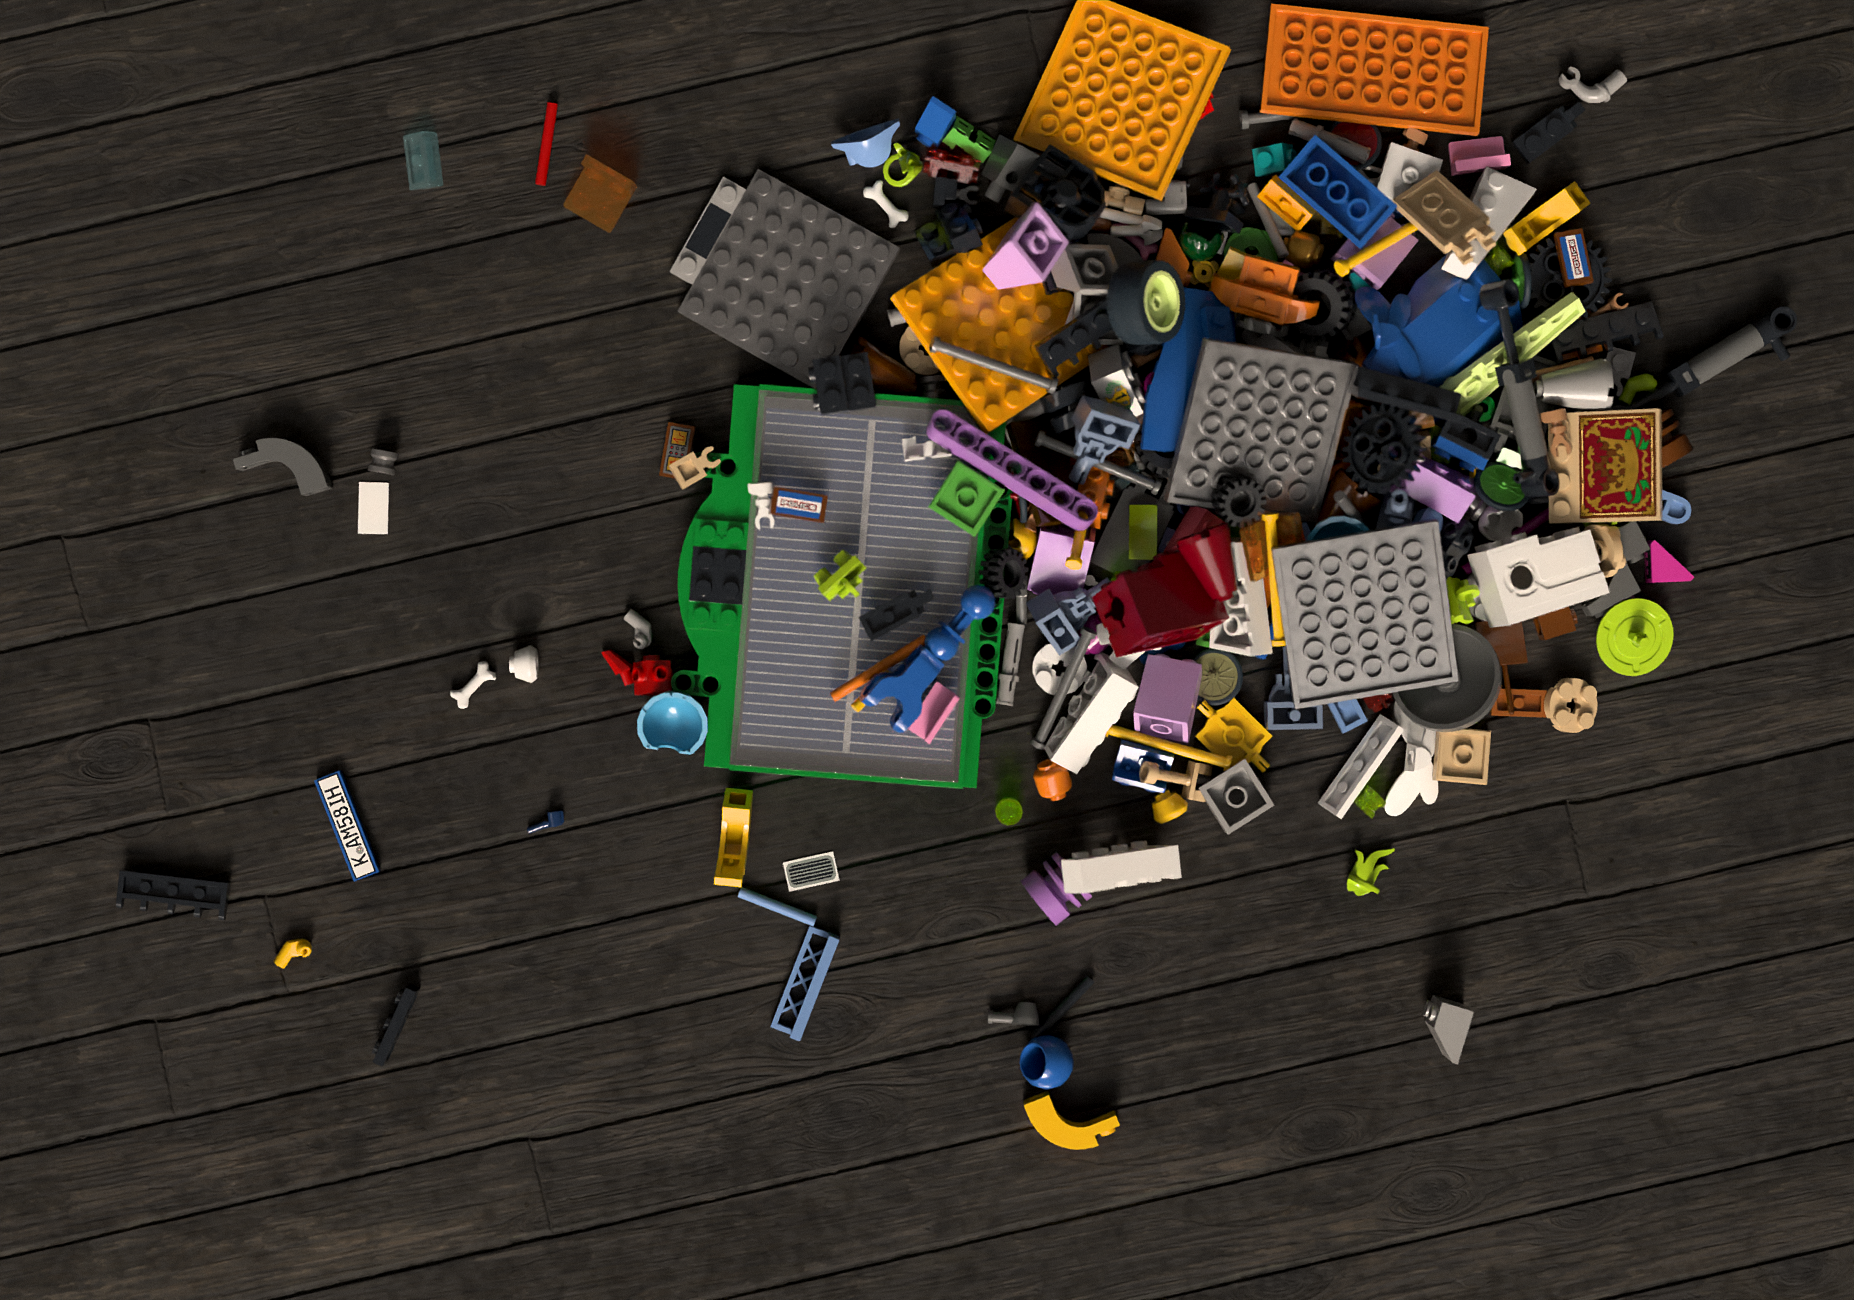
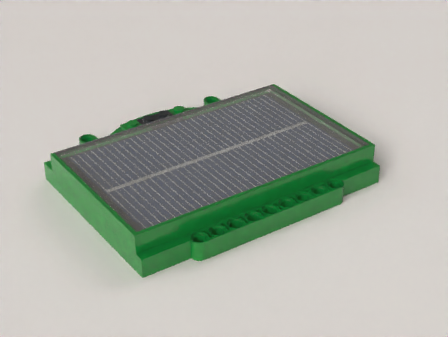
M734 384L729 454L707 453L708 461L715 462L720 459L721 462L715 468H707L705 471L707 476L704 478L713 479L712 493L701 505L688 529L678 569V598L681 616L691 644L699 656L698 671L681 670L676 672L672 676L671 686L673 690L685 692L691 696L709 697L708 732L706 734L704 766L729 768V770L959 789H963V787L977 788L982 719L990 717L994 713L996 706L1004 598H999L992 613L987 616L993 617L997 621L995 631L985 632L981 625L983 619H974L960 635L966 642L964 644L959 642V649L956 655L947 661H942L945 666L922 693L921 700L923 703L935 683L939 682L960 696L930 744L909 729L902 733H897L891 728L890 718L897 708V700L894 696L885 697L876 706H865L859 713L851 707V704L860 696L868 682L836 702L830 695V692L923 634L926 637L929 631L941 627L938 624L940 620L948 625L961 609V596L964 590L973 585H983L979 581L983 578V575H979V570H983L980 564L981 561H986L984 555L990 554L989 538L994 535L1000 536L1004 542L1002 549H1008L1012 506L1010 493H1013L1012 490L1008 489L1007 494L1001 496L992 509H1002L1006 514L1005 521L999 524L994 523L989 514L974 537L928 508L958 460L993 483L997 481L954 454L938 458L925 456L923 460L907 462L904 459L902 439L916 436V444L932 441L926 433V428L936 411H950L982 431L961 400L874 393L877 408L822 416L820 410L815 411L812 394H817V389L762 384L760 386ZM1006 422L987 434L1003 445ZM935 423L939 429L947 430L943 423ZM959 437L960 442L970 445L967 438ZM696 452L695 455L699 458L701 452ZM983 452L985 458L989 460L994 459L989 452ZM726 460H733L736 464L735 471L729 475L724 474L721 469L722 463ZM773 482V487L828 495L824 523L773 515L775 524L771 529L770 519L763 516L760 518L759 530L755 524V519L758 515V506L755 505V500L758 497L748 492V483ZM841 550H845L850 555H855L867 568L859 575L863 581L855 588L860 595L855 597L850 592L843 599L836 595L829 601L817 589L819 585L814 575L824 567L833 575L840 568L833 559ZM1005 568L1003 569V579L1005 576ZM929 589L932 591L935 599L923 605L926 612L872 642L870 641L858 618L859 616L907 591L915 590L917 595ZM991 644L994 647L995 654L991 659L986 660L980 656L979 650L982 645ZM906 658L901 662L897 663L896 665H894L893 667L889 668L888 670L890 672L895 671L906 660ZM982 671H988L993 676V681L989 686L983 687L977 682V677ZM682 674L688 675L691 679V686L687 690L679 688L677 680ZM708 677H715L719 683L718 689L715 692H709L704 686V682ZM981 698L989 700L991 704L990 710L984 714L978 713L975 709V703Z

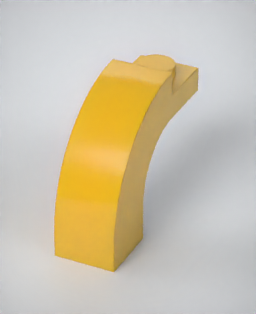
M1574 181L1506 230L1503 235L1508 246L1519 256L1591 203Z
M725 789L722 806L720 846L714 876L715 885L742 887L748 853L753 790Z
M1048 1091L1023 1100L1027 1115L1035 1129L1048 1141L1064 1148L1079 1150L1099 1146L1095 1135L1106 1136L1116 1131L1115 1127L1120 1126L1115 1111L1086 1122L1069 1121L1057 1112Z

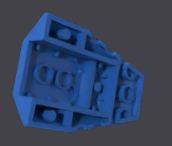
M1446 254L1418 278L1411 287L1412 289L1407 295L1411 303L1410 316L1401 334L1416 353L1420 364V376L1414 381L1440 387L1447 378L1456 376L1503 342L1497 310L1487 311L1480 301L1479 294L1482 285L1501 281L1484 259L1469 278L1465 280L1441 269L1447 256ZM1519 300L1514 307L1508 308L1513 334L1523 327ZM1375 344L1361 364L1365 368L1370 369L1377 351ZM1400 370L1398 376L1407 378Z
M1184 287L1186 306L1183 324L1172 340L1162 343L1163 349L1159 361H1156L1153 370L1155 374L1145 394L1140 449L1160 452H1174L1176 450L1204 338L1200 310L1204 306L1227 307L1211 291ZM1230 311L1234 343H1238L1235 313Z

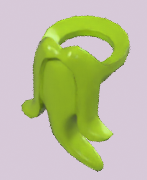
M894 143L893 145L898 153L891 155L886 160L883 166V174L886 181L892 186L903 187L908 185L921 172L923 162L920 161V157L915 153L905 149L899 143ZM897 159H899L902 173L908 172L907 176L900 181L893 180L889 175V166Z
M1395 849L1374 851L1365 860L1363 853L1355 850L1357 861L1348 876L1347 891H1354L1357 896L1370 892L1378 894L1380 889L1373 884L1379 872L1389 868L1384 864L1376 866L1375 864L1380 857L1391 854Z

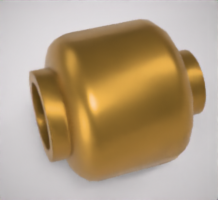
M1294 231L1290 238L1285 237L1283 242L1289 252L1288 256L1285 257L1286 261L1303 269H1311L1314 265L1319 264L1324 250V244H1321L1319 236L1303 231Z

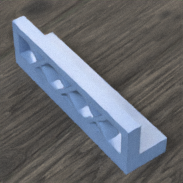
M811 925L809 926L770 1027L790 1034L792 1039L801 1040L840 936ZM813 933L828 939L825 948L813 953L809 944ZM808 948L810 955L804 957L806 949ZM822 954L818 963L815 956ZM812 958L816 971L813 975L803 978L799 969L800 964ZM798 973L800 980L794 982L795 977ZM812 979L811 984H810L809 989H808V987H807V985H806V981ZM802 983L806 991L805 999L794 1003L790 996V990L792 987ZM788 998L790 1006L784 1008V1005ZM802 1004L798 1014L796 1007ZM793 1009L796 1016L793 1028L778 1023L781 1013Z

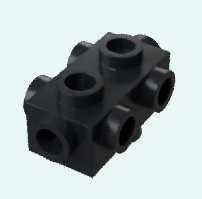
M1447 517L1440 531L1446 580L1456 572L1460 558L1469 552L1474 538L1471 532L1473 525L1463 518L1457 523Z

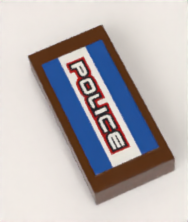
M1583 229L1555 233L1553 236L1564 288L1591 284L1594 280Z
M772 487L768 514L824 523L828 495Z

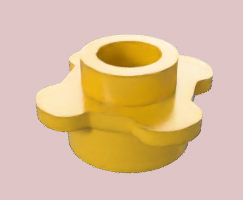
M1193 260L1192 266L1194 268L1190 282L1193 285L1198 283L1205 284L1209 288L1213 274L1219 269L1218 263L1216 261L1198 262ZM1202 270L1207 272L1206 275H1202Z

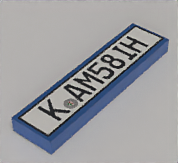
M340 770L314 780L353 881L380 872V867L342 771Z

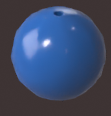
M1043 1035L1032 1038L1023 1048L1020 1056V1069L1023 1076L1031 1085L1047 1090L1061 1086L1067 1081L1073 1071L1074 1059L1070 1048L1062 1039L1054 1036Z

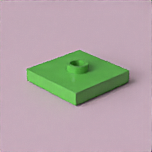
M958 460L928 508L975 537L1005 490Z

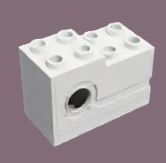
M1579 527L1559 531L1551 536L1538 538L1537 535L1527 537L1526 532L1501 538L1499 541L1476 546V552L1467 555L1476 585L1480 590L1479 595L1489 628L1512 625L1610 593L1604 573L1601 572L1599 566L1600 560L1591 531H1580Z

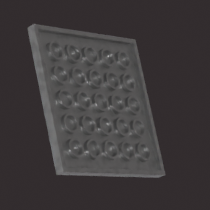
M758 169L678 312L813 389H817L816 383H810L808 367L813 366L812 359L842 354L901 249Z
M1203 338L1164 500L1170 503L1216 509L1212 506V501H1216L1212 494L1213 492H1219L1215 488L1216 485L1222 486L1224 484L1222 481L1224 477L1231 480V474L1238 476L1241 473L1251 477L1265 491L1266 495L1263 497L1267 500V503L1261 504L1265 509L1264 513H1278V518L1317 523L1351 393L1348 392L1355 365L1358 364L1350 361ZM1240 491L1233 496L1230 503L1232 509L1238 510L1245 505L1248 499L1245 491Z
M1436 519L1271 547L1292 699L1295 709L1459 681L1439 525Z

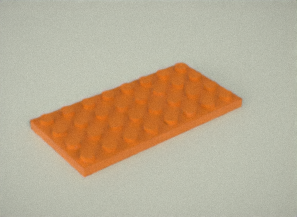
M1271 3L1260 113L1478 136L1489 27Z

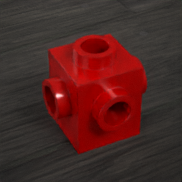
M659 655L643 656V661L633 663L631 676L634 682V695H657L672 690L671 679L673 671L670 660H660Z

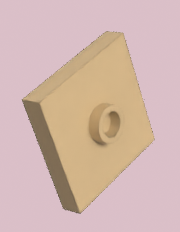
M1468 728L1454 732L1436 731L1432 780L1487 785L1491 731Z

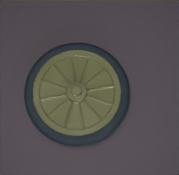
M1211 648L1201 651L1193 657L1192 660L1197 662V664H1202V678L1197 698L1199 702L1206 700L1211 706L1222 705L1232 700L1238 694L1243 682V671L1234 655L1228 651Z

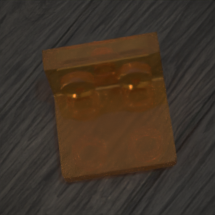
M586 154L581 163L584 169L564 202V207L604 231L611 233L634 194L637 185L634 181Z
M1278 513V519H1276L1278 546L1305 542L1300 513ZM1262 519L1240 529L1241 542L1251 582H1257L1269 575L1265 520Z

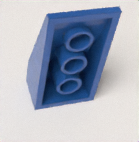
M1317 135L1312 137L1279 176L1285 184L1360 249L1364 247L1398 208L1392 200Z

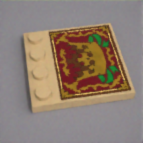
M1661 409L1566 413L1567 419L1562 420L1563 426L1566 425L1567 431H1564L1572 444V452L1570 455H1567L1565 445L1560 443L1558 445L1559 457H1555L1551 452L1553 433L1550 434L1549 428H1552V425L1548 423L1549 461L1551 468L1557 472L1560 481L1557 494L1549 496L1550 524L1662 520Z

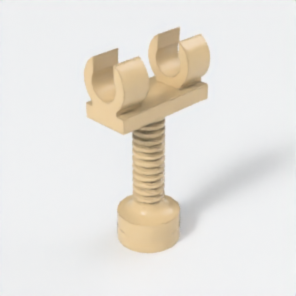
M1144 761L1140 768L1139 778L1142 783L1154 784L1157 780L1183 784L1182 798L1206 802L1200 790H1196L1195 787L1198 773L1211 776L1213 766L1188 761L1186 774L1162 770L1159 769L1157 763Z

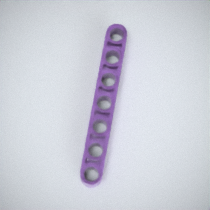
M939 410L933 414L927 425L926 433L936 444L1072 529L1083 531L1097 517L1098 508L1096 504L1086 496L950 411ZM935 423H943L947 430L939 429ZM959 437L967 438L970 445L960 442ZM983 452H989L994 459L989 460L985 458ZM1006 467H1013L1017 471V475L1009 473ZM1030 481L1037 482L1041 489L1033 488ZM1054 496L1061 497L1064 504L1057 503ZM1077 511L1085 512L1088 519L1081 518Z

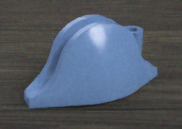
M899 118L851 133L831 141V145L834 149L845 152L849 165L858 163L864 167L879 166L890 155L892 136L900 126Z

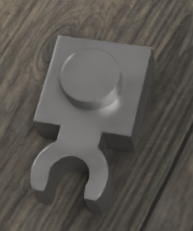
M1613 347L1614 350L1612 352H1605L1604 359H1607L1606 361H1609L1611 364L1613 386L1615 387L1614 397H1619L1623 391L1620 380L1629 379L1636 353Z

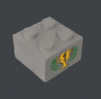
M1117 343L1088 355L1091 382L1100 401L1132 410L1135 417L1144 414L1142 403L1145 402V397L1141 390L1143 385L1138 373L1133 374L1131 369L1133 364L1128 352H1122Z

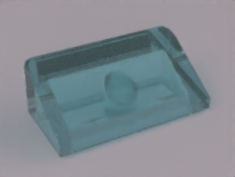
M421 131L403 136L410 190L443 186L437 134L435 132Z

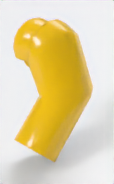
M305 939L288 940L273 962L277 966L285 968L292 957L309 956L312 951L311 943Z

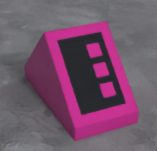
M1655 540L1647 541L1650 549L1644 552L1645 583L1693 580L1694 576Z

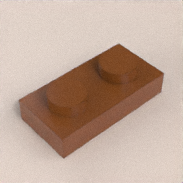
M1501 688L1495 704L1489 711L1491 716L1546 718L1544 700L1547 690L1511 689L1514 715H1510L1506 691Z

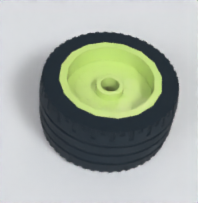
M1145 260L1126 263L1116 269L1107 290V313L1115 334L1123 342L1135 345L1160 344L1172 340L1183 324L1186 306L1183 283L1175 268L1165 261Z

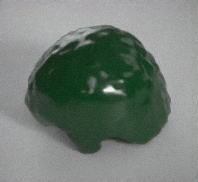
M1186 222L1180 231L1178 243L1188 258L1198 262L1207 261L1213 258L1221 248L1224 234L1223 232L1214 233L1205 230L1195 223L1188 225V222Z

